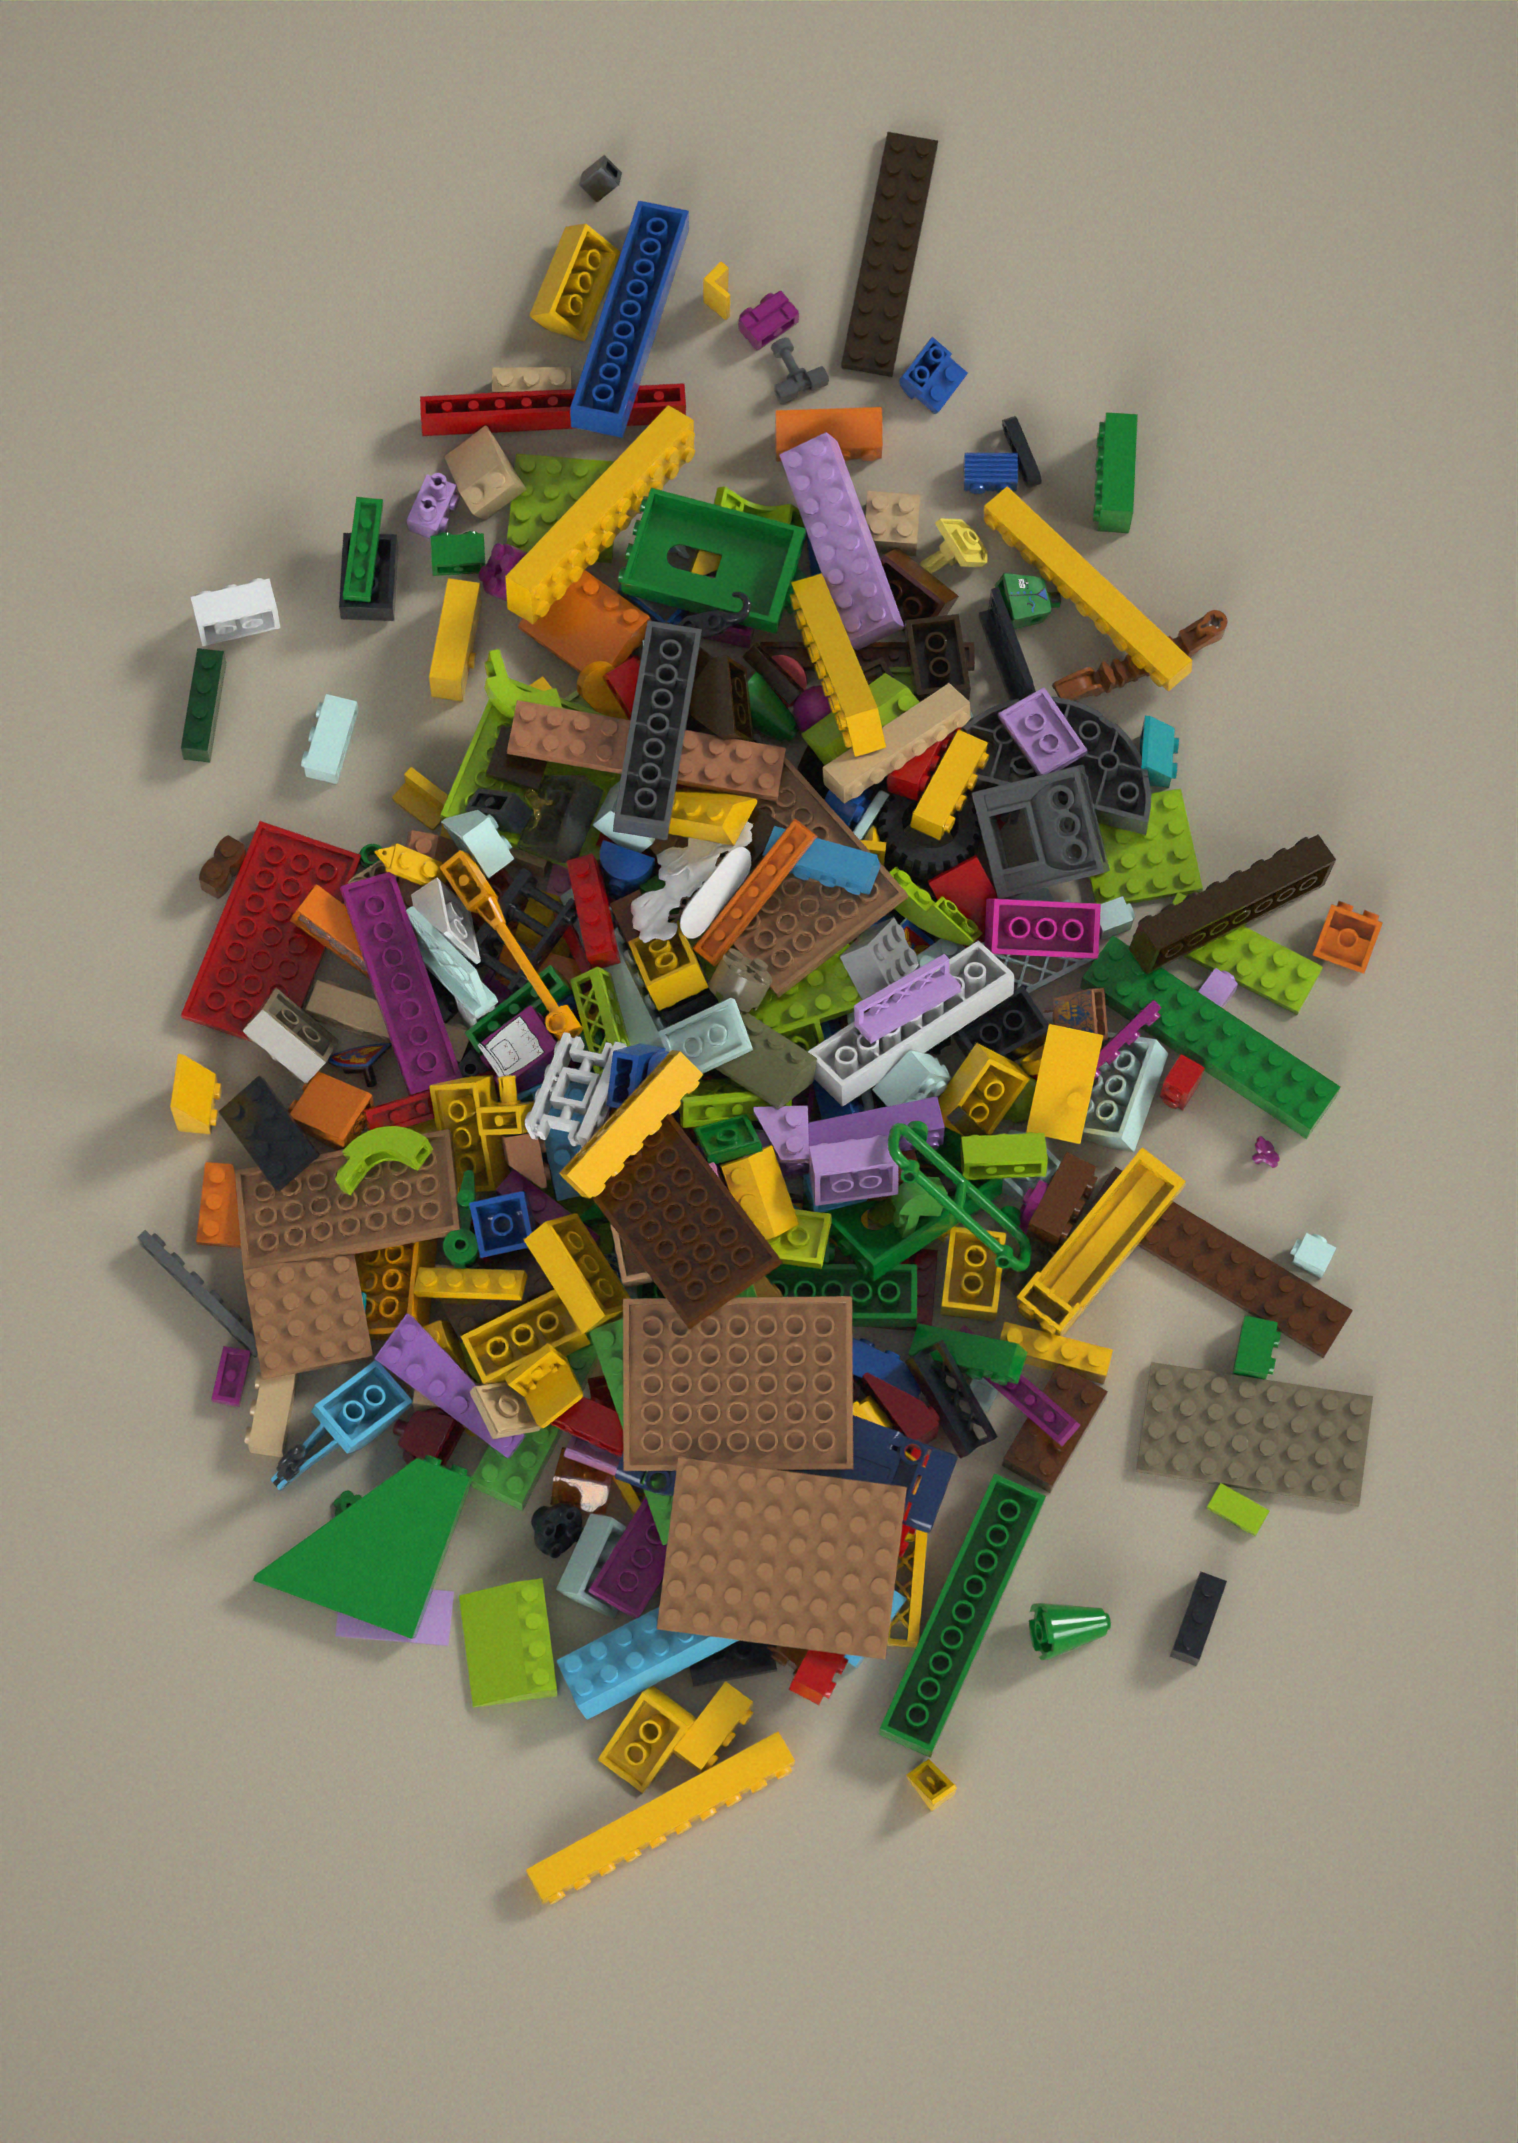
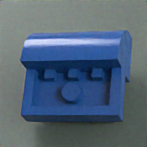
M931 337L900 377L899 384L908 397L911 399L917 398L929 410L937 414L968 372L950 358L952 353L934 337Z

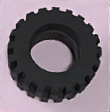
M922 792L918 801L892 793L889 800L882 807L877 827L880 841L886 842L884 866L889 872L897 867L899 870L906 872L910 876L911 881L916 885L919 883L924 884V888H931L928 880L957 866L974 855L977 856L981 829L975 805L973 802H967V795H964L967 799L962 810H956L953 815L955 822L950 831L953 840L941 847L927 848L911 841L904 832V829L911 824L913 813L924 792Z

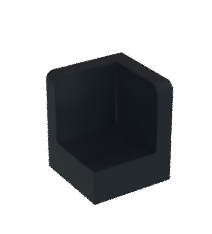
M603 155L583 171L579 186L596 202H599L620 185L622 172Z

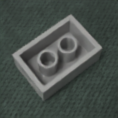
M894 917L869 927L840 956L862 1000L912 973L919 966L916 953L909 947L905 939V932L901 925L897 924Z

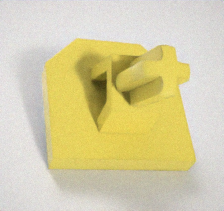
M940 518L935 522V525L945 541L939 545L940 550L921 561L920 566L931 574L948 563L950 566L958 562L961 567H983L987 563L988 552L975 530L962 519Z

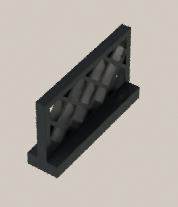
M999 587L993 588L990 592L988 610L979 612L978 617L1009 701L1019 699L1020 701L1036 692L1000 589Z

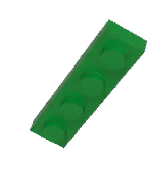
M356 497L343 591L344 600L371 601L384 504L383 499Z

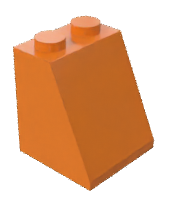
M318 1071L307 1084L304 1083L302 1088L304 1093L299 1100L295 1099L292 1102L288 1112L304 1133L338 1151L345 1149L346 1146L361 1135L367 1125L363 1110L375 1106L372 1094Z

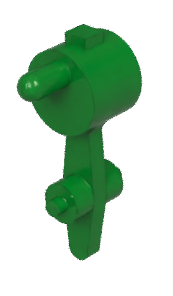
M472 1170L464 1172L460 1192L457 1194L462 1228L448 1233L443 1242L444 1253L448 1261L454 1266V1269L469 1268L480 1257L476 1236L470 1231L472 1215L469 1203L476 1201L475 1175Z

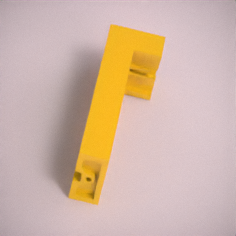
M1142 1147L1041 1272L1037 1271L1017 1296L1018 1312L1030 1322L1033 1319L1040 1322L1041 1331L1064 1337L1183 1190L1186 1181Z

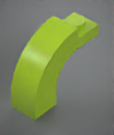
M726 486L717 487L714 500L715 505L805 528L800 511L793 504L779 506L760 505L742 498Z
M500 649L489 651L488 660L484 662L488 676L484 689L491 703L504 716L513 720L517 700L562 708L556 688L541 692H527L519 689L511 682L507 675Z
M385 1126L370 1130L358 1136L342 1151L347 1159V1163L339 1168L335 1181L343 1192L351 1196L367 1172L375 1165L384 1161H399L418 1171L433 1148L427 1137L405 1127Z

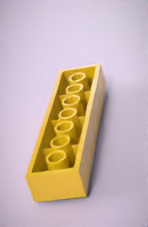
M822 573L792 582L793 594H790L789 597L793 609L798 610L794 614L798 630L803 629L801 636L804 645H810L807 648L812 663H817L814 664L819 680L823 679L821 685L825 697L830 696L828 702L832 714L837 713L835 720L839 731L844 730L842 737L846 748L851 747L855 757L886 748L878 707Z

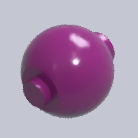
M822 685L812 686L804 690L794 701V720L797 727L803 733L831 713L828 702L830 696L825 697Z

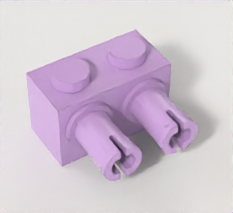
M443 474L426 475L407 518L408 531L427 538L447 531L450 523L448 516L451 510H456L460 496L457 495V486L447 482Z

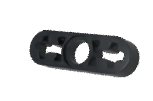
M1013 416L1002 420L1003 431L1012 453H1018V468L1027 488L1042 484L1038 466L1017 417Z

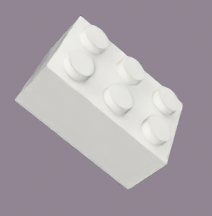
M257 578L249 581L248 584L239 586L235 584L227 585L222 590L214 592L202 591L197 593L196 596L191 597L202 647L281 628L270 579Z

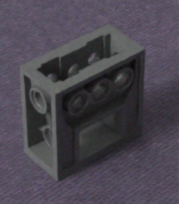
M1084 765L972 793L998 899L1110 871ZM1061 791H1065L1068 794L1069 800L1066 805L1059 802L1058 795ZM1024 808L1037 861L1009 868L996 815ZM1068 817L1072 818L1075 822V829L1072 832L1065 827V820ZM1074 844L1079 845L1082 849L1080 858L1072 854L1071 849Z

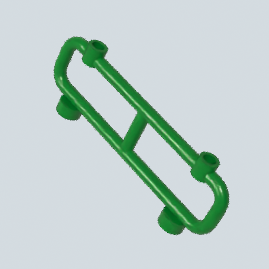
M912 1121L908 1125L903 1123L892 1125L888 1137V1151L893 1161L902 1169L901 1179L905 1183L916 1182L995 1253L996 1266L1003 1269L1010 1267L1018 1272L1025 1271L1030 1264L1031 1244L1027 1235L1019 1227L1021 1221L1020 1210L1014 1206H1005L1000 1210L927 1144L929 1129L925 1123ZM900 1134L956 1184L954 1201L919 1170L920 1165L917 1161L908 1160L899 1149ZM966 1194L1017 1240L1020 1246L1019 1260L1013 1256V1249L1010 1246L1001 1245L964 1211Z

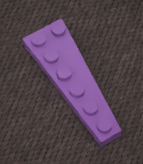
M407 1313L374 1359L505 1457L511 1458L526 1435L519 1434L492 1439L470 1394L472 1388L478 1385L438 1345L415 1318Z

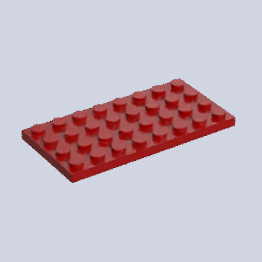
M259 821L181 1013L182 1019L250 1041L243 1032V1029L275 988L302 1009L326 947L291 922L290 919L316 884L344 904L340 887L348 884L349 880L356 875L361 855Z

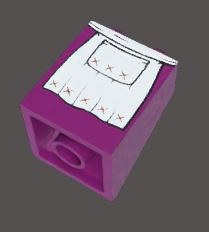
M530 1005L478 1044V1047L483 1053L480 1056L483 1063L488 1069L493 1068L497 1073L494 1079L498 1085V1077L516 1075V1090L519 1093L544 1081L545 1069L553 1060L554 1048L558 1040L553 1033L547 1030L545 1018ZM571 1058L567 1068L573 1067L577 1062Z

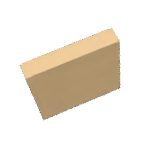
M506 1381L476 1386L470 1391L492 1439L536 1432L541 1429L536 1424L525 1398L511 1388Z

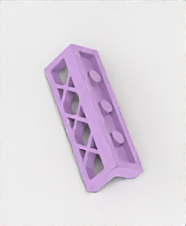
M943 954L854 1005V1026L870 1043H873L960 993L961 985L949 973V958Z

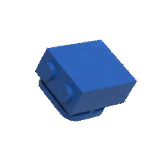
M642 1043L614 1050L606 1106L619 1108L669 1052L665 1051L663 1047Z

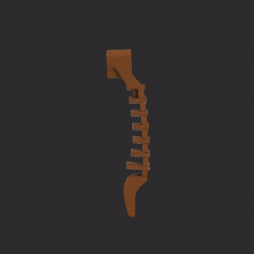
M1211 610L1202 618L1180 630L1178 637L1172 639L1168 636V638L1191 658L1193 654L1203 647L1222 639L1228 623L1227 617L1219 610ZM1127 654L1121 662L1117 658L1113 659L1110 666L1106 661L1102 662L1096 672L1092 667L1078 670L1054 682L1052 687L1059 698L1076 701L1089 696L1097 697L1104 692L1109 693L1114 688L1124 687L1126 683L1136 682L1138 678L1148 677L1150 674L1144 668L1139 669L1133 663L1131 656Z

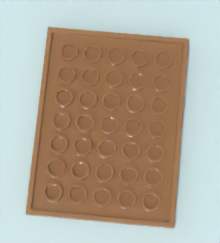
M784 757L777 802L755 798L757 800L756 807L782 823L785 829L795 818L817 835L819 839L871 853L793 764ZM668 834L667 840L655 839L648 848L657 857V854L673 846L676 848L687 847L689 837ZM761 860L756 864V866H755V867L751 870V872L747 875V877H746V879L744 880V882H745V881L747 880V878L751 875V873L754 871V869L758 866V864L761 862ZM881 863L869 895L864 893L859 895L852 894L846 891L845 888L839 886L827 887L818 880L811 878L809 880H802L793 873H789L734 942L733 946L743 956L751 960L754 958L760 959L768 965L766 971L773 980L769 988L779 998L907 899L908 895Z
M852 1296L733 1298L690 1330L666 1298L623 1299L624 1471H677L678 1457L775 1470L854 1469Z
M678 1457L657 1629L885 1660L907 1487Z

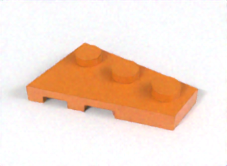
M205 1162L196 1238L197 1245L241 1248L233 1164Z

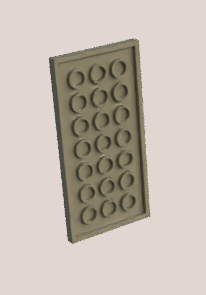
M1151 1362L1136 1472L1215 1485L1222 1483L1228 1487L1358 1507L1361 1498L1373 1396Z

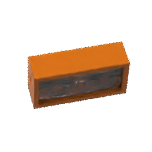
M316 884L290 921L370 979L346 906Z

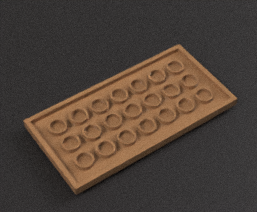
M450 1129L421 1134L427 1137L433 1150L418 1171L399 1161L381 1162L367 1172L351 1196L343 1192L335 1181L339 1168L347 1163V1159L342 1153L343 1150L320 1154L316 1160L280 1192L274 1189L258 1166L235 1170L243 1270L286 1262L347 1256L445 1237L451 1231L460 1230L462 1226L457 1202L458 1187L453 1139Z

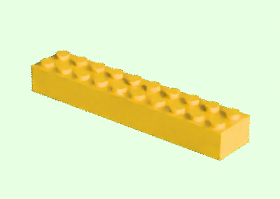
M669 405L656 417L505 576L508 610L532 624L548 613L550 606L564 596L566 589L573 582H577L582 576L583 571L597 561L599 554L613 544L615 537L629 527L631 520L637 514L642 513L640 512L642 499L644 496H649L650 489L662 490L669 480H673L677 476L679 469L693 459L695 455L693 419Z

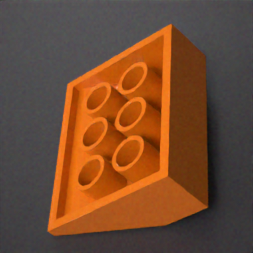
M584 570L580 579L575 583L573 582L566 589L564 596L550 606L548 613L544 617H540L534 624L522 619L518 624V628L580 673L587 665L597 661L609 662L614 668L618 665L620 666L643 644L642 640H645L647 622L651 621V617Z

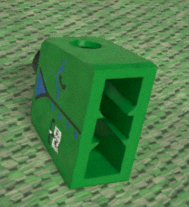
M1004 573L995 584V588L999 587L1014 629L1044 622L1050 615L1051 608H1059L1061 605L1060 593L1047 592L1046 583L1042 577Z

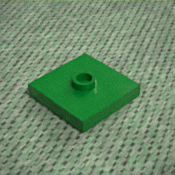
M747 1114L693 1129L694 1137L708 1164L713 1162L717 1164L763 1151L761 1141Z

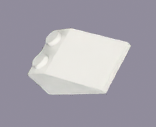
M435 878L411 894L413 907L456 950L475 964L481 962L471 911L466 909L458 896L438 878Z

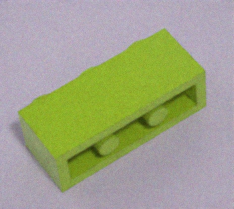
M1028 1132L1025 1134L970 1135L961 1137L960 1159L962 1175L967 1180L1046 1176L1048 1157L1045 1133Z

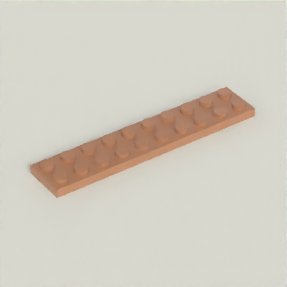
M517 700L507 754L622 774L631 720ZM686 730L677 784L777 802L786 748L738 739L724 740L716 735Z

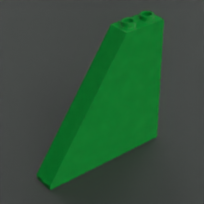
M425 1455L424 1459L416 1458L254 1576L253 1581L410 1639L416 1638L473 1476L467 1475L468 1469L452 1464L451 1468L440 1465L441 1459L430 1455Z

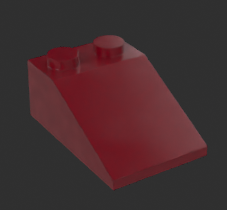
M868 1372L862 1376L861 1391L866 1397L871 1395L894 1424L892 1430L925 1444L937 1438L938 1421L940 1418L933 1407L927 1408L923 1401ZM916 1445L909 1446L906 1452L911 1455L914 1447L920 1449V1447Z

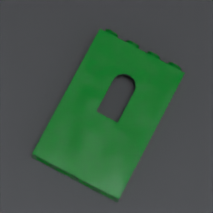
M651 488L649 496H644L640 507V512H643L641 520H636L633 528V535L636 536L634 543H629L626 550L625 559H628L626 568L621 567L618 582L621 583V593L700 614L713 610L727 613L739 612L743 607V602L740 598L732 597V593L742 592L750 599L751 611L744 621L737 624L777 634L805 542L806 528ZM683 545L721 555L716 577L712 578L674 568L667 561L668 551L674 546Z
M945 1127L943 1145H939V1148L935 1151L952 1166H961L960 1145L962 1136ZM915 1150L919 1164L934 1165L919 1150ZM1003 1178L968 1180L990 1201L1002 1194ZM803 1193L802 1210L811 1211L806 1193ZM966 1194L964 1211L970 1216L981 1207ZM864 1201L821 1212L829 1213L832 1216L829 1238H832L837 1243L839 1250L844 1256H849L855 1262L862 1274H867L873 1281L960 1223L943 1207L941 1216H919L915 1232L907 1238H902L893 1222L880 1230H870L862 1224L861 1217L864 1212L880 1201Z

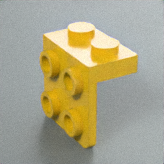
M548 1343L505 1377L507 1384L525 1398L536 1424L541 1428L548 1426L583 1397V1391L567 1357Z

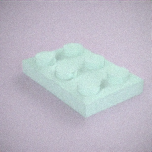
M729 998L658 1032L665 1051H681L702 1074L753 1050L737 1003L733 998Z

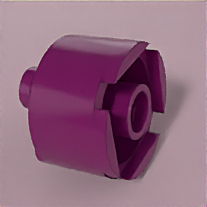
M497 543L494 545L486 566L480 569L478 575L479 580L483 582L484 591L507 602L505 576L528 552L509 544L502 545Z

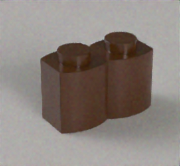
M229 835L220 840L214 850V857L203 865L199 874L201 889L217 899L227 893L232 884V877L239 873L246 855L243 843Z

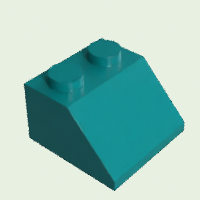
M1145 715L1139 753L1142 756L1141 769H1147L1150 786L1169 788L1171 779H1176L1178 764L1173 763V754H1178L1179 738L1174 737V727L1152 716Z

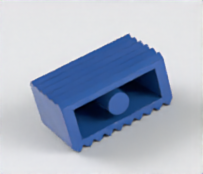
M964 453V491H970L972 494L996 491L999 494L1007 486L1013 492L1017 491L1018 453Z

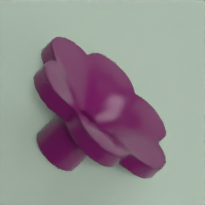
M1262 1136L1258 1137L1255 1143V1148L1258 1152L1252 1155L1253 1161L1256 1164L1264 1162L1272 1168L1277 1167L1280 1158L1275 1152L1274 1146Z

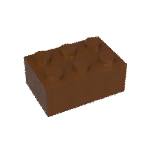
M1066 1152L1029 1222L1026 1233L1029 1240L1053 1252H1056L1059 1245L1062 1246L1071 1234L1070 1231L1073 1227L1071 1222L1077 1223L1083 1212V1206L1086 1202L1083 1199L1089 1200L1096 1187L1095 1184L1098 1177L1094 1176L1096 1166Z

